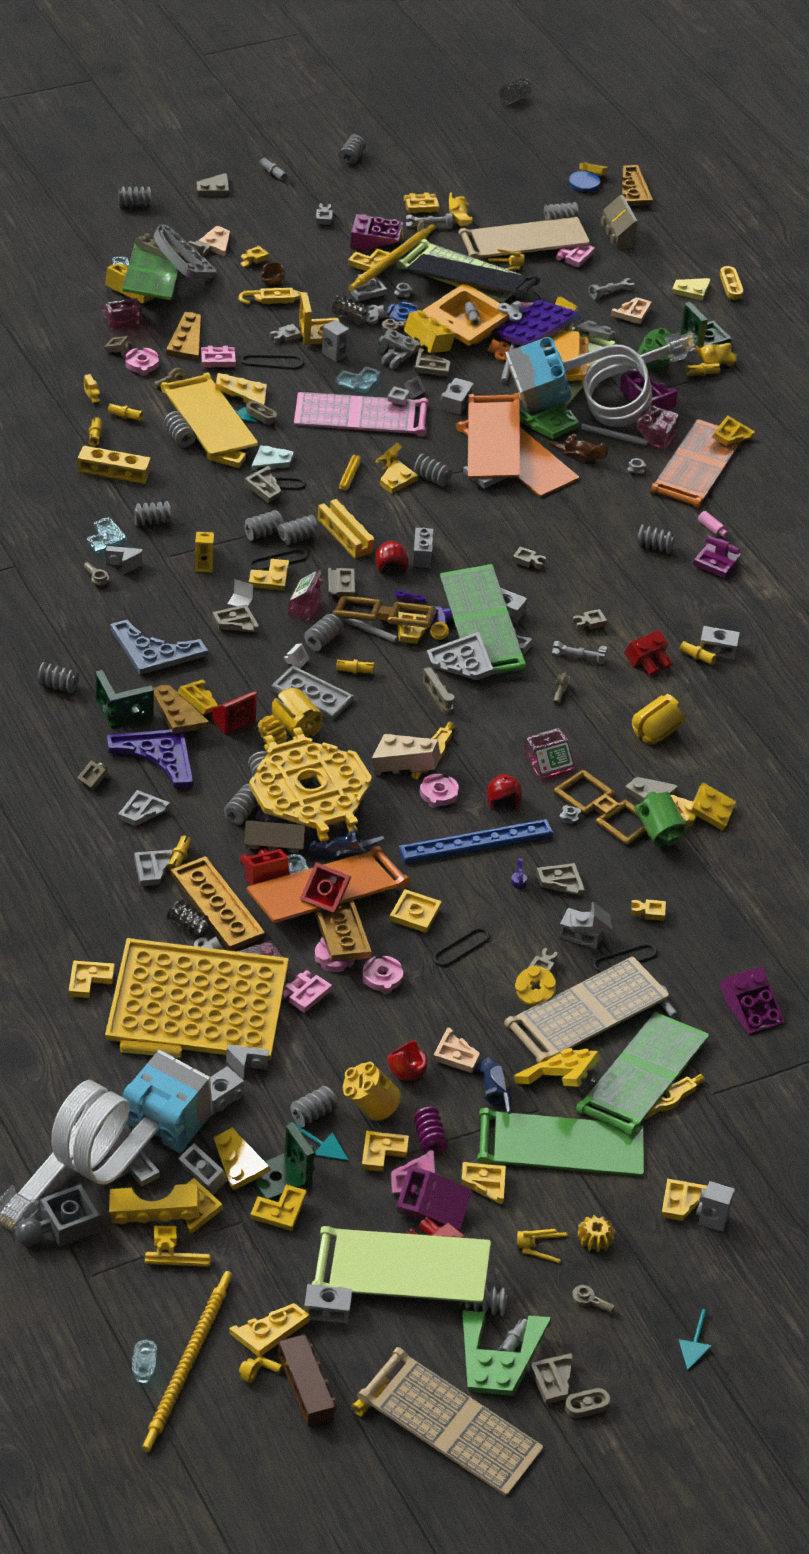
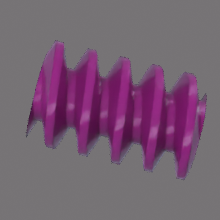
M431 1106L420 1109L414 1115L415 1128L421 1144L420 1147L424 1153L434 1151V1155L441 1154L448 1148V1143L439 1111Z

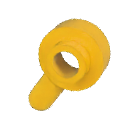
M262 1356L255 1360L250 1358L242 1362L239 1374H241V1380L252 1383L261 1366L279 1374L282 1371L283 1365Z

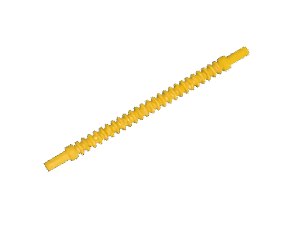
M431 224L427 228L421 229L373 265V267L357 277L356 281L348 287L349 291L353 292L358 287L364 286L380 274V272L401 258V256L417 246L421 240L426 239L429 233L435 230L436 226Z
M224 1272L218 1287L214 1288L212 1296L209 1298L210 1301L207 1302L205 1311H203L196 1330L191 1336L189 1345H187L184 1355L181 1357L182 1360H180L177 1370L174 1372L175 1375L172 1376L170 1385L167 1387L160 1406L157 1408L158 1411L155 1412L153 1421H151L148 1427L149 1433L142 1446V1450L145 1452H150L157 1436L164 1429L166 1420L169 1418L168 1415L171 1414L173 1405H175L178 1395L181 1393L180 1390L183 1388V1384H185V1379L188 1378L190 1369H192V1364L195 1363L197 1354L200 1352L199 1349L202 1348L204 1339H206L213 1320L218 1314L220 1305H222L227 1295L226 1289L233 1276L231 1272Z

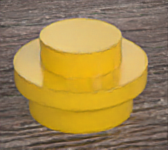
M443 622L434 623L430 630L432 637L436 640L445 639L449 633L448 626Z

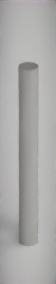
M511 342L509 351L516 349L518 344ZM506 360L501 377V383L503 384L507 383L511 370L508 360Z
M583 423L581 426L583 431L646 446L648 442L647 439Z
M338 617L347 624L390 642L396 643L397 636L362 621Z

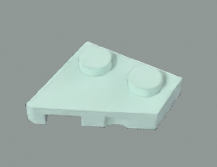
M260 445L252 464V471H257L258 467L269 466L271 469L288 468L293 460L294 452Z

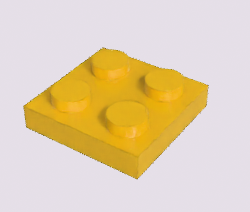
M702 783L689 812L723 831L736 801L709 785Z
M405 889L391 912L389 921L427 933L441 908L442 901Z

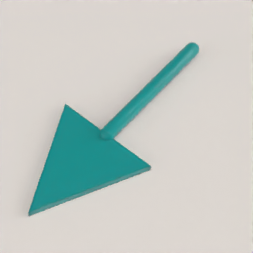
M245 407L239 411L235 410L241 420L259 424L254 417L246 413Z
M296 1125L298 1130L301 1129L305 1136L320 1145L316 1150V1156L349 1161L333 1133L322 1142Z
M706 1309L701 1311L694 1341L679 1339L687 1371L712 1347L711 1345L698 1343Z

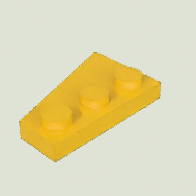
M233 1128L214 1137L229 1184L233 1190L272 1171Z
M294 1303L270 1312L269 1316L257 1320L254 1318L249 1320L247 1325L239 1328L237 1325L230 1327L229 1332L231 1336L261 1357L279 1344V1341L286 1339L308 1323L310 1315Z

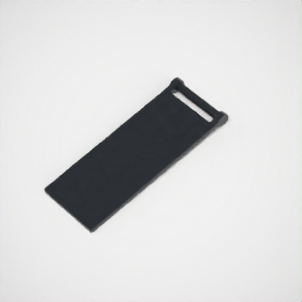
M422 254L406 268V271L513 294L518 299H523L534 285L536 286L540 283V277L537 275L529 277L428 254ZM526 281H528V283L521 289L520 287H521Z

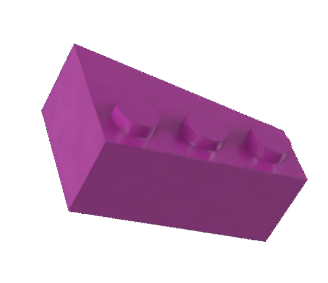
M636 369L621 374L619 389L633 402L642 393L645 385L644 377ZM649 376L652 387L650 413L655 415L676 407L678 390H670L665 387L664 383L660 382L658 384L652 381V377Z

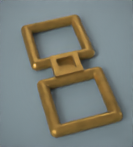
M343 595L335 608L334 615L340 618L364 621L386 620L390 624L429 628L437 609L435 606L395 602L393 607L382 606V600ZM346 603L374 606L371 614L343 611ZM399 609L428 613L425 620L396 617Z
M586 770L579 771L553 790L554 794L569 805L579 808L583 815H587L593 810L598 812L601 816L595 820L596 824L626 846L631 845L647 833L643 826L627 837L606 822L625 808L638 817L634 810L636 806L628 800H623L620 803L613 800L614 790ZM583 778L604 793L587 806H584L565 792L566 789Z

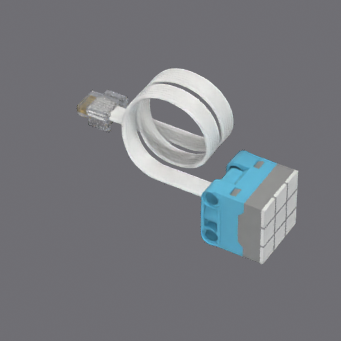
M678 332L664 338L667 346L642 355L624 345H609L562 362L556 345L550 337H545L505 353L524 408L529 415L568 402L572 395L565 371L600 359L588 369L584 378V392L589 410L600 423L611 427H621L640 420L650 408L652 387L645 364L667 355L672 363L686 358L687 352L697 348L692 332L682 336ZM635 368L645 379L642 393L636 400L625 406L616 408L604 407L591 398L595 387L601 381L629 369Z
M158 1050L135 1079L127 1085L122 1096L112 1091L108 1092L107 1088L92 1080L82 1082L67 1097L56 1116L52 1129L53 1153L19 1193H16L15 1187L11 1185L0 1197V1225L15 1234L16 1227L20 1221L26 1218L36 1219L41 1213V1203L38 1199L66 1166L93 1182L104 1185L111 1183L124 1172L153 1135L160 1137L163 1145L181 1153L213 1114L210 1077ZM85 1107V1109H84V1111H83L81 1117L79 1118V1120H78L77 1123L75 1124V1121H76L77 1117L79 1116L80 1112H81V1111L83 1110V1108ZM125 1123L133 1127L134 1130L100 1169L93 1172L92 1169L103 1160L115 1144Z

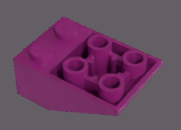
M356 214L351 232L350 248L369 250L399 241L403 222Z
M763 966L728 976L719 983L726 1003L748 1034L785 1023Z
M409 1166L397 1204V1213L419 1220H425L428 1217L436 1225L444 1226L449 1223L460 1231L472 1190L431 1171Z

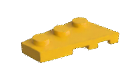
M218 373L215 389L232 397L239 396L246 403L256 401L264 405L267 384Z

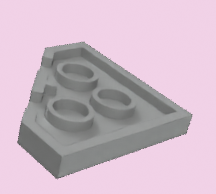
M479 632L427 650L433 668L475 680L495 674Z

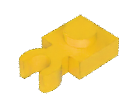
M580 163L579 169L602 176V174H608L609 167Z
M91 374L84 375V390L93 403L100 402L97 381L93 380Z
M646 899V902L642 903L639 900H632L631 915H645L644 919L664 921L666 901Z
M154 1226V1246H157V1254L161 1255L162 1250H169L170 1255H173L174 1246H176L177 1241L176 1226Z

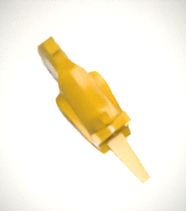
M450 192L449 210L452 213V222L460 226L472 223L473 218L467 215L469 203L464 196L453 199L452 192Z

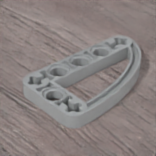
M167 225L158 226L154 233V239L160 250L181 273L192 279H212L217 270L182 237ZM171 246H174L175 249L180 250V251H181L180 254H181L189 263H186V262L173 250V248H172Z

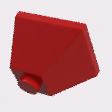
M253 691L212 708V722L226 735L256 721L257 692Z
M316 862L300 899L336 914L351 876Z

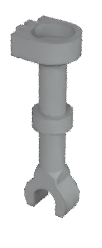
M447 213L445 217L428 216V218H424V224L445 223L447 229H452V213ZM407 215L406 220L411 222H406V227L413 228L423 218Z
M626 278L621 283H608L606 286L601 287L596 284L590 285L589 294L595 301L599 300L604 292L612 293L619 289L633 290L635 283H630V278Z
M554 641L552 655H575L581 659L583 657L597 659L598 664H604L607 647L600 646L598 652L584 650L582 647H579V649L567 647L560 641Z

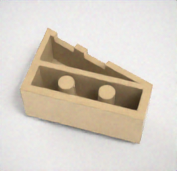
M384 734L372 757L375 776L387 771H393V774L399 773V770L411 769V772L435 770L441 758L439 743L436 739Z

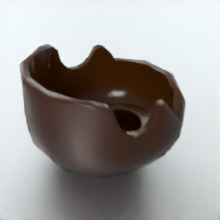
M272 262L263 266V273H260L262 282L269 286L279 285L285 278L284 266L278 262Z

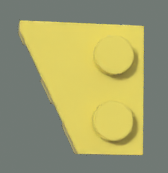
M711 279L676 280L672 288V294L703 301Z

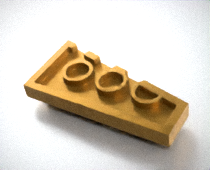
M623 166L622 195L628 205H652L653 199L639 166Z
M184 312L166 349V355L199 360L200 314Z
M160 685L153 688L154 700L172 734L209 728V721L170 685Z

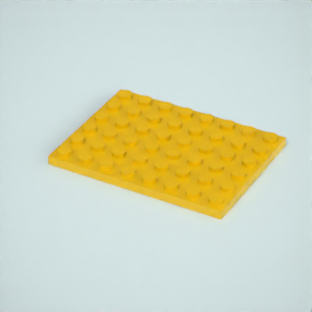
M127 938L105 1040L180 1045L182 1050L227 1055V1044L268 1049V1060L271 1061L289 958Z

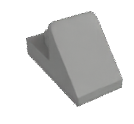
M106 547V564L122 566V574L142 566L143 549Z
M592 902L591 912L570 913L572 932H612L610 914L595 902Z
M227 1044L226 1062L241 1078L244 1079L246 1067L267 1070L268 1049Z

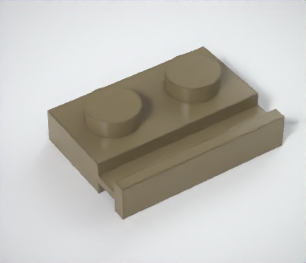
M328 568V597H331V595L355 597L354 569L336 568V570H331V568Z

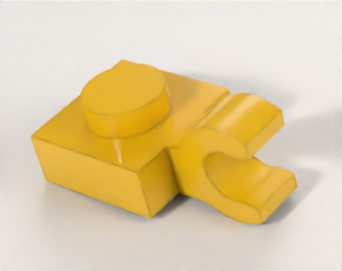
M260 246L246 251V254L241 255V258L245 261L241 262L240 265L247 268L252 262L260 263L269 259V253Z
M397 442L376 460V463L380 461L384 463L382 470L390 466V460L393 461L399 455L398 451L402 446Z

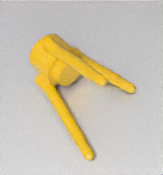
M498 248V252L512 256L509 258L488 259V261L509 262L510 266H513L506 268L509 271L520 270V267L524 266V255L520 252Z
M556 1229L518 1231L517 1249H522V1254H530L551 1262L560 1263V1259L531 1250L530 1247L535 1248V1239L567 1237L568 1234L556 1233Z

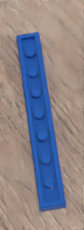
M547 819L401 845L399 846V852L404 864L551 838L553 837V831Z

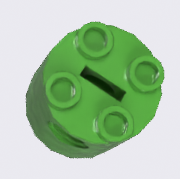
M664 328L652 330L645 336L638 354L648 353L676 341L673 335ZM674 353L648 362L645 365L650 371L664 369Z
M654 791L648 793L645 796L646 799L638 804L634 810L655 846H671L678 843L687 831L688 825L668 791L657 794Z

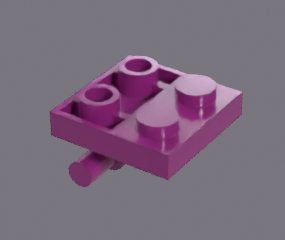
M707 536L705 542L708 544L694 559L693 565L725 578L741 559L740 548L730 545V542L723 539L718 540Z

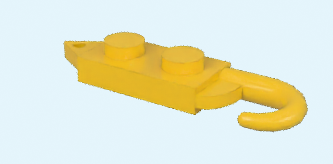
M269 288L243 291L238 296V299L243 304L251 303L244 300L243 298L254 297L256 301L262 304L294 303V300L299 299L300 293L303 292L293 290L292 288Z

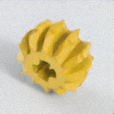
M272 714L259 721L258 731L265 743V736L269 735L274 737L277 745L287 740V732L277 716Z
M594 1214L592 1219L586 1217L584 1222H581L579 1225L578 1240L581 1241L582 1247L588 1246L589 1251L596 1249L599 1252L600 1249L607 1250L609 1245H612L615 1230L612 1227L611 1220L605 1221L604 1216L597 1218Z

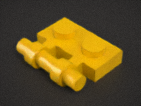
M410 193V195H404V202L408 213L439 212V204L435 194L423 193L415 195V193Z

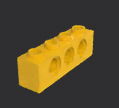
M83 446L78 456V472L145 484L151 472V458Z

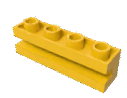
M337 499L330 501V508L325 503L318 505V520L355 559L373 552L374 537L364 529V526Z

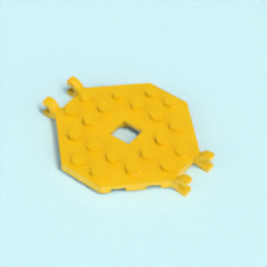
M300 727L293 729L295 737H293L292 741L277 745L272 735L265 736L267 744L264 745V748L267 751L265 759H262L255 776L249 782V788L263 812L317 829L321 842L329 840L326 833L329 832L327 825L345 821L349 832L352 829L357 831L355 824H358V820L354 814L372 783V777L358 754L351 750H348V752L338 750L337 746L324 742L322 745L312 742L313 739L305 737ZM316 776L321 786L315 789H307L302 786L300 780Z

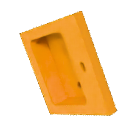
M467 284L460 285L422 310L428 317L437 319L438 323L449 326L450 330L456 333L455 338L468 346L480 343L492 334V330L510 319L508 314L498 311L499 302ZM467 302H471V304L473 302L475 308L479 311L481 323L478 327H474V324L471 326L470 320L466 317L465 304Z
M577 331L556 333L550 337L556 345L562 362L589 352L588 337H580ZM588 363L565 371L567 380H584L588 371Z

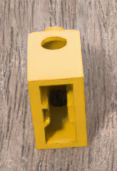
M196 532L194 572L212 573L214 533ZM206 556L207 560H201V557Z

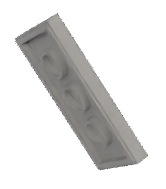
M293 665L271 685V691L277 694L288 688L301 690L322 712V716L332 721L354 701V695Z

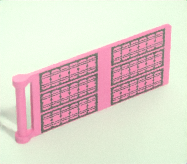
M299 392L294 425L411 433L423 437L427 432L425 424L429 400L427 398L419 400L407 399L404 405L388 402V398ZM415 406H419V426L413 428Z

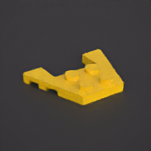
M567 1048L559 1054L514 1075V1080L516 1084H531L542 1075L564 1076L562 1078L564 1086L579 1087L582 1084L581 1078L585 1079L588 1076L587 1070H592L600 1057L598 1051Z

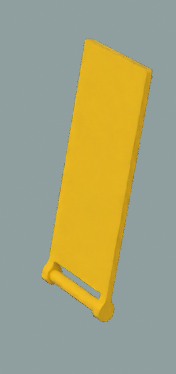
M209 372L203 373L202 376L160 384L161 391L167 395L177 411L185 418L209 456L258 445L257 440L221 391L215 389V383L211 379Z

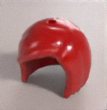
M388 541L377 549L376 566L380 574H382L381 568L391 562L401 564L402 573H405L409 564V555L402 544L397 541Z
M501 774L495 777L487 787L486 796L489 807L494 809L495 800L509 796L515 800V809L517 810L522 800L520 782L508 774Z
M417 1040L404 1044L387 1057V1063L391 1072L402 1081L417 1080L423 1076L427 1069L426 1055L418 1047Z

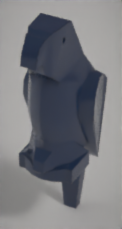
M352 829L345 837H337L327 842H311L310 852L313 858H331L338 861L367 851V848L383 842L385 839L384 836L369 840H361L356 829Z
M488 1057L482 1060L476 1067L477 1073L481 1072L484 1075V1084L487 1089L484 1098L493 1106L503 1103L505 1100L507 1112L511 1114L512 1095L510 1079L504 1069Z

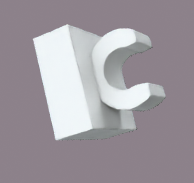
M296 644L284 659L287 664H292L300 669L309 660L303 644Z

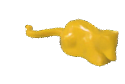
M731 343L721 345L709 344L702 348L697 345H690L689 348L682 350L677 355H673L671 360H678L688 352L696 351L705 364L719 363V365L726 364L731 367L737 361V354L731 352Z

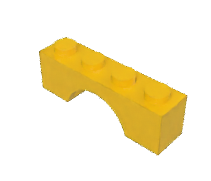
M175 1185L173 1191L167 1197L158 1201L142 1200L135 1195L132 1188L110 1189L109 1213L112 1223L126 1224L127 1222L146 1223L157 1220L170 1221L173 1219L191 1220L193 1218H200L198 1185Z

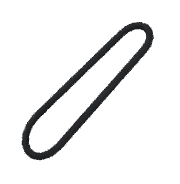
M246 354L241 358L242 363L246 365L288 369L300 368L304 363L303 359L297 355ZM294 357L300 359L301 364L298 366L248 363L244 361V358Z

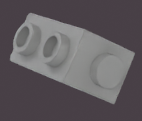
M388 328L385 335H381L378 341V345H380L378 352L384 355L391 343L413 353L418 342Z

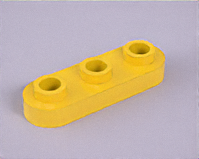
M731 266L722 267L720 278L726 295L731 300L742 298L743 288L736 269Z

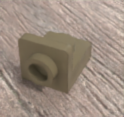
M188 242L203 258L211 251V245L204 242Z
M128 336L112 338L104 346L107 352H121L124 359H126V354L134 349Z
M91 760L77 779L94 790L103 778L109 780L111 776L108 774V768L100 762L97 764Z

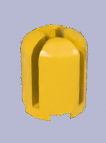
M288 688L281 691L278 697L284 703L277 698L274 699L272 714L281 720L284 728L293 737H295L293 733L294 728L300 727L305 737L310 734L314 736L323 725L321 722L322 712L301 690Z
M669 694L661 695L634 714L632 727L639 739L642 738V741L646 744L656 745L684 725L686 715L685 713L682 714L677 704L679 702Z

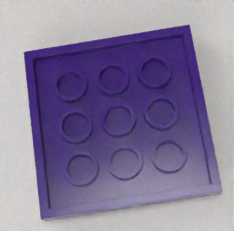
M537 300L533 305L524 308L520 321L514 322L508 319L492 330V336L524 346L545 337H551L580 319L581 316L578 311Z

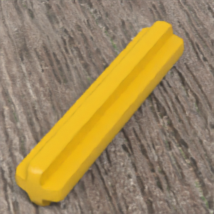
M353 455L339 484L340 490L347 491L361 462L360 456Z
M122 1040L120 1043V1052L154 1056L158 1050H161L174 1058H180L182 1055V1046L127 1040Z
M146 1252L145 1254L146 1264L210 1266L211 1262L209 1254L173 1253V1255H170V1253L161 1252V1255H158L157 1252Z

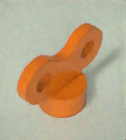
M493 339L488 351L492 354L495 353L496 359L504 362L507 359L505 352L509 351L510 345L507 342L501 341L499 343Z

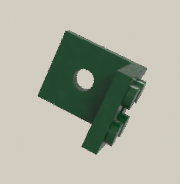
M691 302L684 304L681 337L692 336L693 345H697L700 348L709 344L721 345L731 343V337L714 320L708 322V319Z
M103 670L95 671V699L110 728L154 718V690L151 685L115 694Z
M294 1123L286 1125L284 1154L264 1161L272 1171L251 1181L262 1198L276 1201L281 1198L285 1185L306 1189L313 1184L314 1157L316 1152L314 1147L305 1140L303 1131L301 1129L298 1130ZM276 1176L281 1178V1180L273 1181L270 1178Z

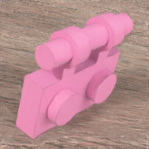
M590 245L566 247L558 251L556 260L565 259L566 263L579 268L594 254L595 247Z
M201 347L202 367H235V347Z
M308 970L304 973H299L293 982L287 983L284 986L282 999L288 996L289 1003L304 1013L332 991V985L316 975L310 979L312 975Z

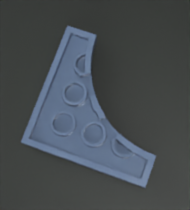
M128 619L110 624V630L139 675L208 656V650L201 639L177 642V644H166L164 640L153 637L149 639L142 636L141 632Z

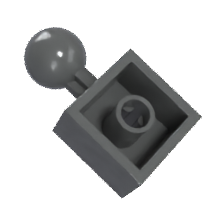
M79 1184L40 1199L43 1221L39 1222L33 1218L23 1219L16 1227L15 1236L20 1244L31 1247L37 1245L42 1240L44 1233L51 1232L56 1243L61 1247L100 1232L99 1214L82 1185Z

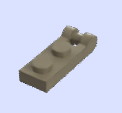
M146 233L135 239L137 247L169 260L160 250L155 239L151 238L150 234ZM171 246L173 250L180 256L181 251L175 249L174 246Z
M431 667L425 668L423 684L444 714H451L453 712L454 695L447 692L446 686L442 685L439 676L434 673Z

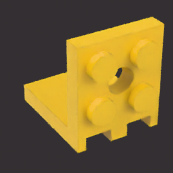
M307 292L300 293L299 327H301L303 344H322L323 326L334 320L339 322V319H311L312 311Z

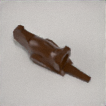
M575 434L567 438L565 445L554 441L549 442V445L563 451L562 454L582 463L590 460L605 459L608 455V447L605 444L594 445L588 441L578 440Z

